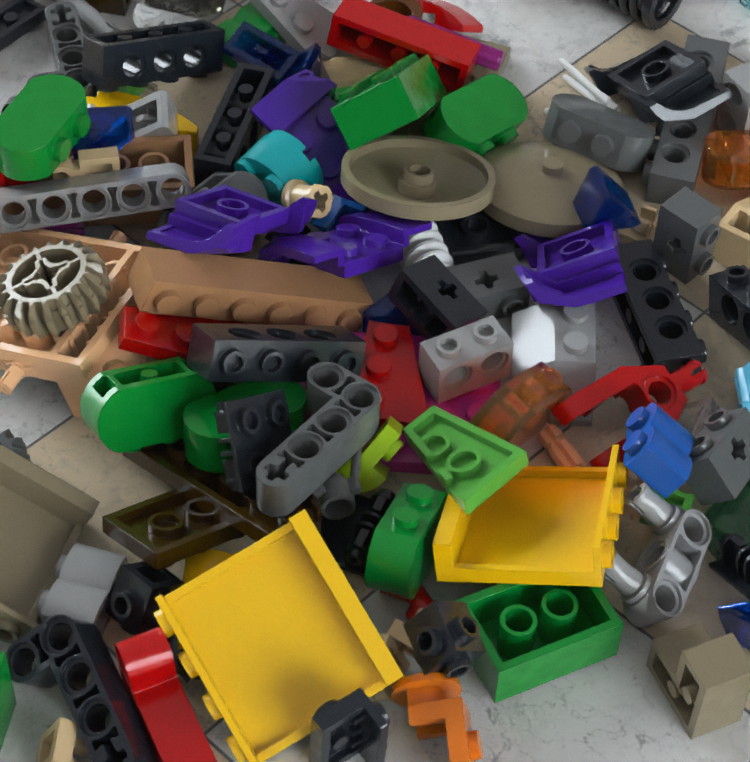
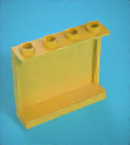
M613 444L608 467L526 466L468 516L448 493L432 543L437 581L602 587L605 569L613 568L614 541H618L619 514H623L624 510L623 488L628 487L629 469L623 462H620L619 445Z
M305 509L290 517L289 523L166 596L160 594L155 597L161 608L154 612L157 622L168 638L174 634L177 636L184 651L177 654L178 658L191 679L200 676L208 690V693L201 697L213 719L218 721L224 718L231 730L232 735L227 737L226 741L238 762L246 760L248 762H264L311 733V719L316 710L325 702L332 699L339 701L359 688L370 698L404 677Z

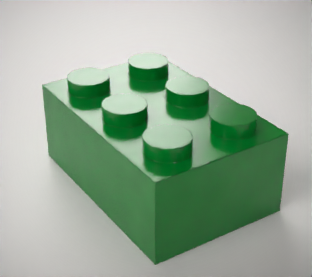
M497 584L456 600L457 602L466 603L471 616L479 626L480 637L487 652L471 664L494 703L617 655L624 624L600 587Z

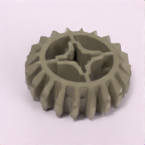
M66 239L57 245L49 241L43 248L37 249L34 247L33 252L27 255L19 254L20 260L17 263L8 264V272L0 275V312L3 318H6L8 324L13 327L15 332L22 331L25 337L36 334L40 339L44 338L48 333H53L57 337L62 330L69 328L73 331V327L80 322L88 323V316L99 313V305L108 301L107 292L111 289L107 267L103 259H100L97 252L93 250L92 246H84L81 241H75L70 244Z

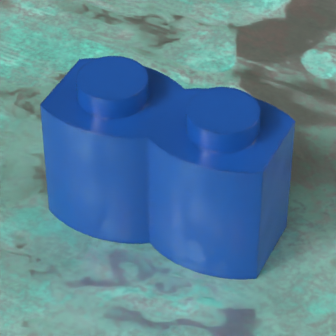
M652 402L646 408L643 406L638 407L626 421L627 432L626 441L623 445V450L625 451L623 463L663 498H667L683 485L691 474L693 462L689 455L693 448L694 437L662 408Z

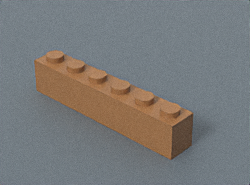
M142 246L127 276L139 311L151 314L255 324L343 326L351 332H359L375 305L360 274L343 279L313 266L239 257L188 254L179 250Z

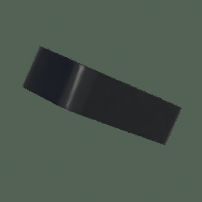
M56 614L22 636L7 649L6 657L12 681L39 688H49L58 683L93 762H158L156 751L100 631L93 623L65 614ZM73 632L72 641H71V643L68 645L69 637H70L71 633ZM35 658H36L35 666H34V669L32 670L33 662H34V660H35ZM91 672V681L87 686V677ZM110 712V722L108 727L106 728L105 720L108 713Z

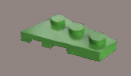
M432 405L403 428L406 442L467 516L529 465L526 450L435 405Z

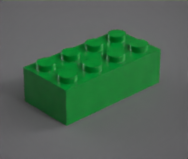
M413 53L395 62L394 65L386 70L380 69L366 76L363 80L355 83L354 86L346 89L347 91L337 95L340 102L330 108L350 151L419 119L439 102L442 97L446 96L447 91L429 54L418 59L416 53Z

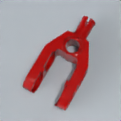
M694 359L671 374L664 365L621 366L571 395L552 409L551 412L559 424L565 427L580 415H583L584 418L587 417L612 396L615 399L623 398L628 405L630 414H632L638 407L643 406L646 408L650 403L654 402L650 397L651 395L655 398L656 404L678 421L688 401L685 394L697 386L706 383L708 375L705 368L692 375L694 370L702 366L699 361ZM626 438L616 443L620 447V462H623L625 452L623 445ZM612 446L589 462L591 467H608Z

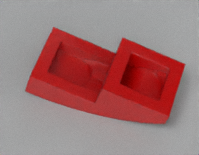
M417 0L421 5L423 13L436 14L435 24L457 32H483V25L471 14L456 5L442 0Z

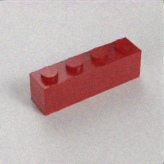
M343 0L333 14L326 42L329 46L387 68L413 53H416L418 59L429 54L445 89L449 92H454L467 85L473 74L481 44L365 0Z

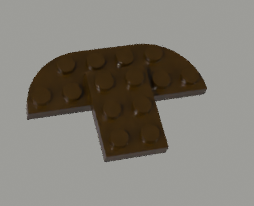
M184 438L174 444L160 443L142 447L141 450L134 453L123 452V456L174 488V490L102 516L103 533L156 570L170 567L183 559L198 553H204L208 549L233 539L242 538L245 535L257 542L289 523L290 517L304 509L319 534L321 533V505L313 493L290 514L280 517L267 516L257 507L256 489L243 493L231 491L230 483H225V473L207 472L192 465L184 453Z

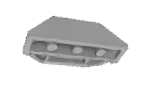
M595 302L576 308L536 303L512 313L511 340L514 342L510 380L533 405L542 411V416L549 424L560 425L552 414V409L571 395L595 382ZM593 412L585 418L583 415H580L568 425L592 427Z

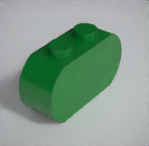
M56 74L32 78L1 113L0 172L3 175L18 181L41 180L51 176L59 164L68 159L71 149L80 138H84L87 135L91 124V118L87 110L86 92L78 81Z
M488 74L442 97L434 110L425 118L424 134L425 137L460 145L480 156H484L486 153L494 150L497 145L510 144L518 137L519 134L516 130L527 118V103L520 90L509 80L499 75Z
M178 356L99 372L84 389L80 401V413L86 426L107 448L117 453H134L141 450L142 447L160 443L174 444L183 439L182 415L185 406L191 401L215 393L216 390L212 382H208L186 364L187 360Z
M242 382L189 402L185 406L182 415L184 453L187 460L201 470L212 473H225L223 460L233 458V456L221 457L220 452L231 449V443L218 444V439L229 436V433L218 434L216 419L213 415V412L217 411V402L238 400L284 389L290 413L291 430L296 431L306 422L305 390L298 382Z
M408 482L403 484L374 531L365 569V584L367 588L392 593L410 600L414 599L434 563L432 543L446 502L447 492L432 489L425 484H412Z

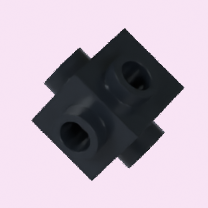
M145 561L124 564L112 587V595L105 612L121 624V628L125 632L134 636L160 626L154 616V612L161 609L155 597L160 594L166 596L185 583L168 569L161 568L156 570Z
M434 600L403 624L413 647L415 660L421 667L424 675L433 672H444L447 679L460 677L472 669V662L487 652L480 637L479 626L471 616L465 602Z

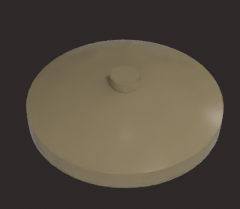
M399 135L379 137L352 151L349 149L342 159L340 181L344 190L354 200L375 211L404 219L444 221L467 217L486 208L494 197L496 173L487 160L463 146L430 137Z
M528 141L503 145L482 156L491 164L496 173L494 197L483 211L494 220L514 230L541 237L558 238L609 219L613 223L621 212L624 186L618 174L612 168L551 142Z

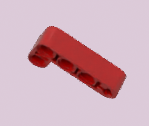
M158 626L115 643L114 647L121 678L156 751L158 762H217L177 677L174 657L162 628Z

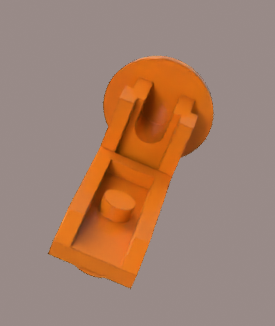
M420 672L405 676L392 686L391 699L396 704L408 708L409 724L411 727H416L418 740L447 736L450 762H476V760L483 759L479 730H472L470 712L462 696H460L462 688L458 678L447 679L444 672H433L426 675Z

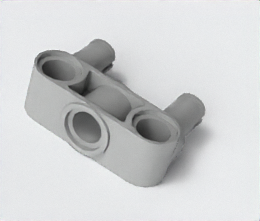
M642 482L640 485H635L628 492L625 504L633 508L651 525L650 536L644 550L637 559L636 568L632 567L615 550L613 568L605 569L604 578L621 593L623 609L627 619L636 627L644 628L680 615L691 588L698 578L700 565L710 543L712 532L710 523L702 512L697 509L685 511L680 506L668 504L651 490L648 484Z

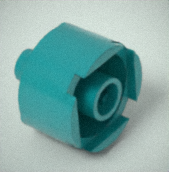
M273 130L270 134L264 135L234 164L235 171H247L255 175L264 185L268 200L282 205V190L286 183L292 179H301L310 186L313 184H323V173L315 157L309 161L302 153L307 147L293 135L282 130Z

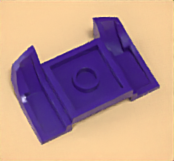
M307 69L300 71L275 87L250 109V113L270 133L273 130L285 131L307 147L302 153L309 161L315 157L323 173L322 185L329 187L332 191V196L334 194L357 202L344 190L340 181L342 159L349 150V147L330 108L336 105L331 98L335 96L337 84L328 78L317 77L314 72Z
M221 185L176 199L174 212L169 214L168 225L147 231L146 239L188 254L243 253L251 250L254 235L265 234L270 231L286 234L302 232L304 224L309 222L314 213L317 200L302 197L287 208L233 187Z
M378 211L340 216L339 224L336 226V229L331 231L310 232L306 235L299 233H280L274 235L272 240L259 250L258 260L288 263L292 258L345 279L403 261V248L409 246V236L432 229V222L394 217Z
M611 219L558 238L541 237L527 233L514 237V240L520 245L530 267L537 268V271L522 265L514 267L534 302L576 308L628 292L626 277L619 258L618 244H621L618 228L613 226Z

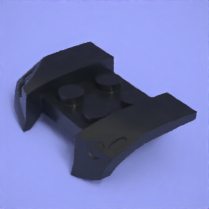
M667 40L618 66L598 68L589 64L583 68L592 79L593 84L606 95L612 96L621 93L627 96L639 120L645 123L695 119L733 96L730 89L714 81L712 73L707 69L705 60Z

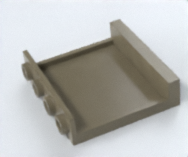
M0 444V640L6 643H14L39 625L36 621L39 617L37 615V606L40 596L44 590L51 589L56 581L55 571L60 557L63 554L68 555L83 526L94 515L100 501Z

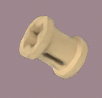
M292 179L286 183L282 190L281 202L284 207L288 208L302 197H309L317 200L316 208L311 217L322 219L331 210L333 196L328 186L320 184L310 186L301 179Z

